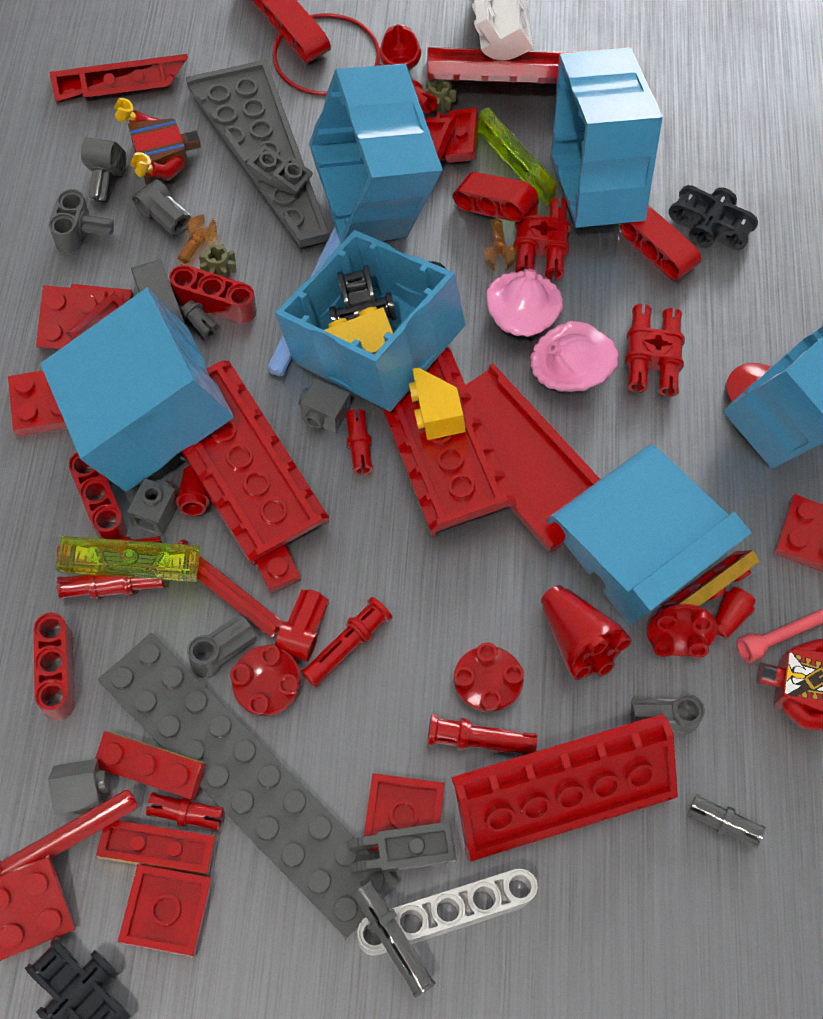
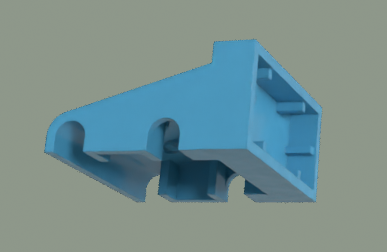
M653 445L646 446L546 520L549 525L556 522L563 529L566 536L563 541L586 572L589 575L594 572L601 577L606 586V589L603 591L604 595L629 626L657 607L752 533L735 511L730 515L725 512L664 453Z

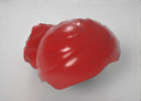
M396 24L389 27L381 42L380 60L384 65L406 64L408 71L412 70L417 66L421 58V49L414 32L406 25Z

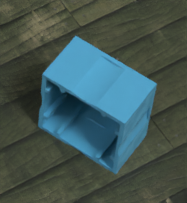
M631 48L565 53L559 56L556 108L550 157L558 180L562 185L576 228L646 221L663 116Z
M406 64L335 69L325 97L324 107L317 119L309 147L326 193L340 244L354 230L380 241L407 238L443 171Z
M356 230L326 259L321 269L304 282L275 312L295 364L390 412L410 390L409 383L415 382L412 369L420 368L426 371L466 326L454 272L419 257L403 254L392 248L389 244ZM368 265L374 285L375 297H384L387 292L392 294L397 319L392 320L388 318L393 334L387 332L383 336L385 343L375 355L362 349L361 342L356 339L349 343L324 331L329 328L328 324L332 322L329 307L335 306V308L345 306L337 272L342 271L344 274L363 270V266Z
M145 288L40 363L80 459L125 492L142 482L144 478H148L161 469L176 454L197 444L234 418L220 388L209 376L204 358L188 327L148 288Z
M823 326L803 338L722 411L771 469L823 444Z

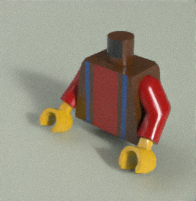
M119 98L114 106L117 110L115 118L119 122H126L127 119L130 122L128 127L135 150L130 164L132 167H136V175L143 177L145 184H150L155 179L170 181L179 172L187 169L186 151L201 148L197 130L180 134L176 120L172 118L159 119L149 117L137 110L133 111V104L128 99Z

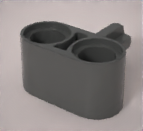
M85 137L81 146V160L92 171L89 198L96 201H105L110 175L123 176L126 152L117 142Z
M68 189L60 193L56 200L49 220V228L56 248L63 253H72L80 248L86 233L107 236L113 234L114 220L89 215L83 194L79 190Z

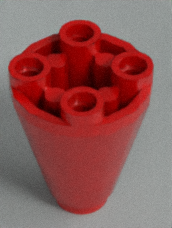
M561 585L550 588L541 598L544 615L564 665L575 680H580L595 673L600 677L608 674L615 666L613 661L632 642V639L624 629L569 589H564Z

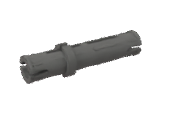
M373 880L351 893L370 922V925L367 927L371 933L376 932L392 958L393 963L412 991L414 998L433 987L436 982L429 975L415 949L397 923L395 917L398 915L395 910H389L376 889Z

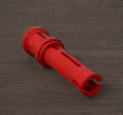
M370 597L367 600L368 605L355 618L350 617L345 624L347 628L309 665L300 671L302 676L313 687L316 688L360 643H368L372 639L371 635L384 622L388 623L393 619L389 610L379 600Z
M431 714L427 746H433L437 743L456 746L457 750L463 751V749L467 750V747H477L526 755L536 752L537 734L472 725L471 721H467L466 718L455 721L438 718L437 714Z

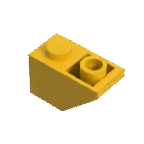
M377 307L366 308L358 313L359 317L348 321L346 318L335 320L328 324V329L324 330L349 343L356 339L361 342L362 349L374 355L385 343L383 336L387 332L393 334L383 307L377 309Z
M420 368L412 369L415 382L409 383L412 402L419 401L421 409L414 411L418 429L425 428L427 440L466 432L457 387Z

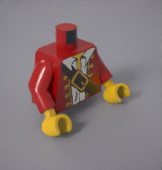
M823 638L792 647L779 660L778 666L761 663L757 675L758 684L775 687L774 705L782 709L784 714L803 730L823 731Z

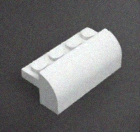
M474 0V3H472V8L476 15L474 25L479 33L481 50L485 55L496 60H510L533 49L526 0Z

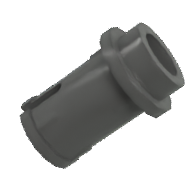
M192 300L182 307L181 314L184 322H190L202 334L204 339L212 338L209 331L214 335L218 332L220 326L205 313L200 302Z

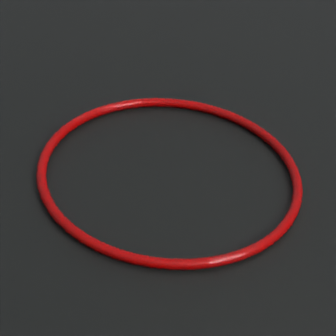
M319 13L310 15L313 19L325 17L343 19L361 27L368 33L375 44L376 61L374 66H378L380 62L379 43L374 34L364 24L340 14ZM280 33L274 43L272 52L273 63L278 74L289 85L302 92L326 96L328 91H315L299 86L288 79L281 71L277 62V47L283 37Z

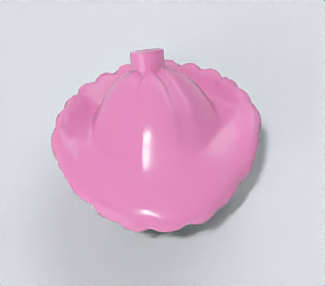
M532 269L502 274L486 290L485 298L489 314L504 332L512 333L515 336L523 335L529 337L541 333L544 329L552 326L563 310V297L557 286L551 283L549 279H544L542 275L537 274V271Z
M568 321L565 324L557 325L554 329L549 330L546 335L540 337L530 356V367L532 368V374L537 377L538 381L549 389H556L558 392H584L590 387L602 384L607 377L612 375L618 366L617 359L619 353L613 340L608 338L603 332L598 331L594 326L584 322Z

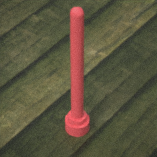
M823 609L764 635L749 633L738 638L736 645L739 654L748 664L762 659L764 653L768 652L769 647L823 624Z

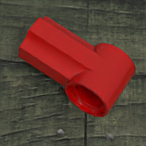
M301 589L288 622H283L274 646L287 651L296 659L308 662L314 651L318 638L317 631L328 607L329 599L320 592L311 589Z

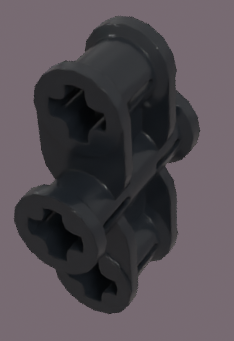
M686 185L682 187L679 192L678 201L671 205L668 212L673 221L690 228V240L700 247H710L716 240L732 249L741 250L747 245L750 232L754 231L758 226L757 217L750 211L735 206L737 204L736 195L733 191L724 187L715 189L711 195L695 186Z
M368 265L363 266V270L344 274L342 271L337 272L345 306L335 308V306L329 307L332 322L342 318H346L348 321L359 317L358 313L369 307H377V309L383 307L388 318L392 320L397 319L391 292H387L384 297H375L374 285Z
M53 938L50 941L51 947L34 964L29 963L25 967L27 973L54 998L46 1007H40L36 1011L41 1019H130L132 1017L102 987L110 977L116 978L119 972L97 950L91 953V960L83 967L66 947L56 938Z

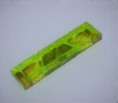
M489 107L480 111L479 134L522 181L531 184L536 189L538 199L543 205L548 206L550 200L555 198L558 183Z
M61 536L55 567L57 572L197 582L200 546Z

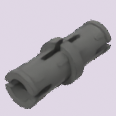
M696 794L687 814L689 817H693L718 829V834L725 836L727 833L752 845L754 848L759 846V839H762L766 826L759 825L736 814L734 808L728 806L725 809L700 797L698 794Z

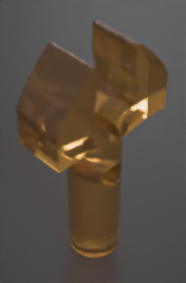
M204 214L189 220L186 228L187 233L192 234V236L178 255V260L182 264H187L202 242H215L218 233L214 218L209 226L201 231L199 230L205 224Z
M494 219L491 222L493 246L485 248V263L495 271L496 258L500 254L505 259V270H508L515 261V249L505 245L503 222L500 219Z

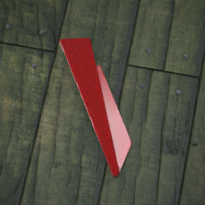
M187 54L49 72L55 101H61L83 94L85 98L167 87L186 62L188 56Z

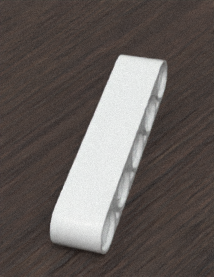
M522 868L514 869L392 909L398 915L395 919L401 929L400 920L405 915L413 914L420 919L422 927L418 932L410 934L402 929L412 945L528 906L536 895L538 888L537 880L528 870ZM513 880L522 881L528 888V895L524 898L515 897L509 890V883ZM481 891L487 892L493 900V906L487 910L479 909L473 902V895ZM442 903H450L455 906L458 916L453 921H443L437 914V907ZM364 918L357 930L358 944L361 950L372 956L387 953L382 943L370 945L365 941L363 935L370 922L367 918Z

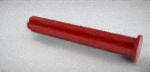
M183 539L172 548L169 555L186 554L185 570L187 571L188 554L196 552L188 546L189 542ZM198 554L194 577L269 637L276 636L283 621Z
M124 790L3 861L0 860V875L50 855V858H53L131 813L138 807L134 795L129 790Z

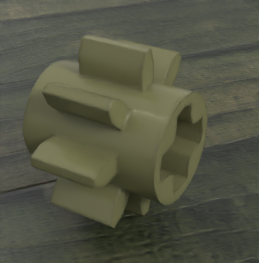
M446 79L426 81V88H423V90L437 98V106L431 112L443 113L446 110H451V102L453 103L456 100V91L452 90V82H448Z
M224 244L208 245L205 254H199L201 270L227 278L230 276V273H236L237 271L234 251L227 252Z

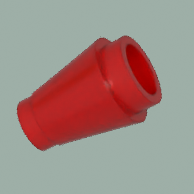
M188 466L183 470L176 505L179 507V511L186 516H199L206 511V507L209 505V498L194 472Z
M732 587L730 592H725L715 616L718 628L717 635L719 637L728 639L755 611L753 606L756 603V599L751 594L738 587Z

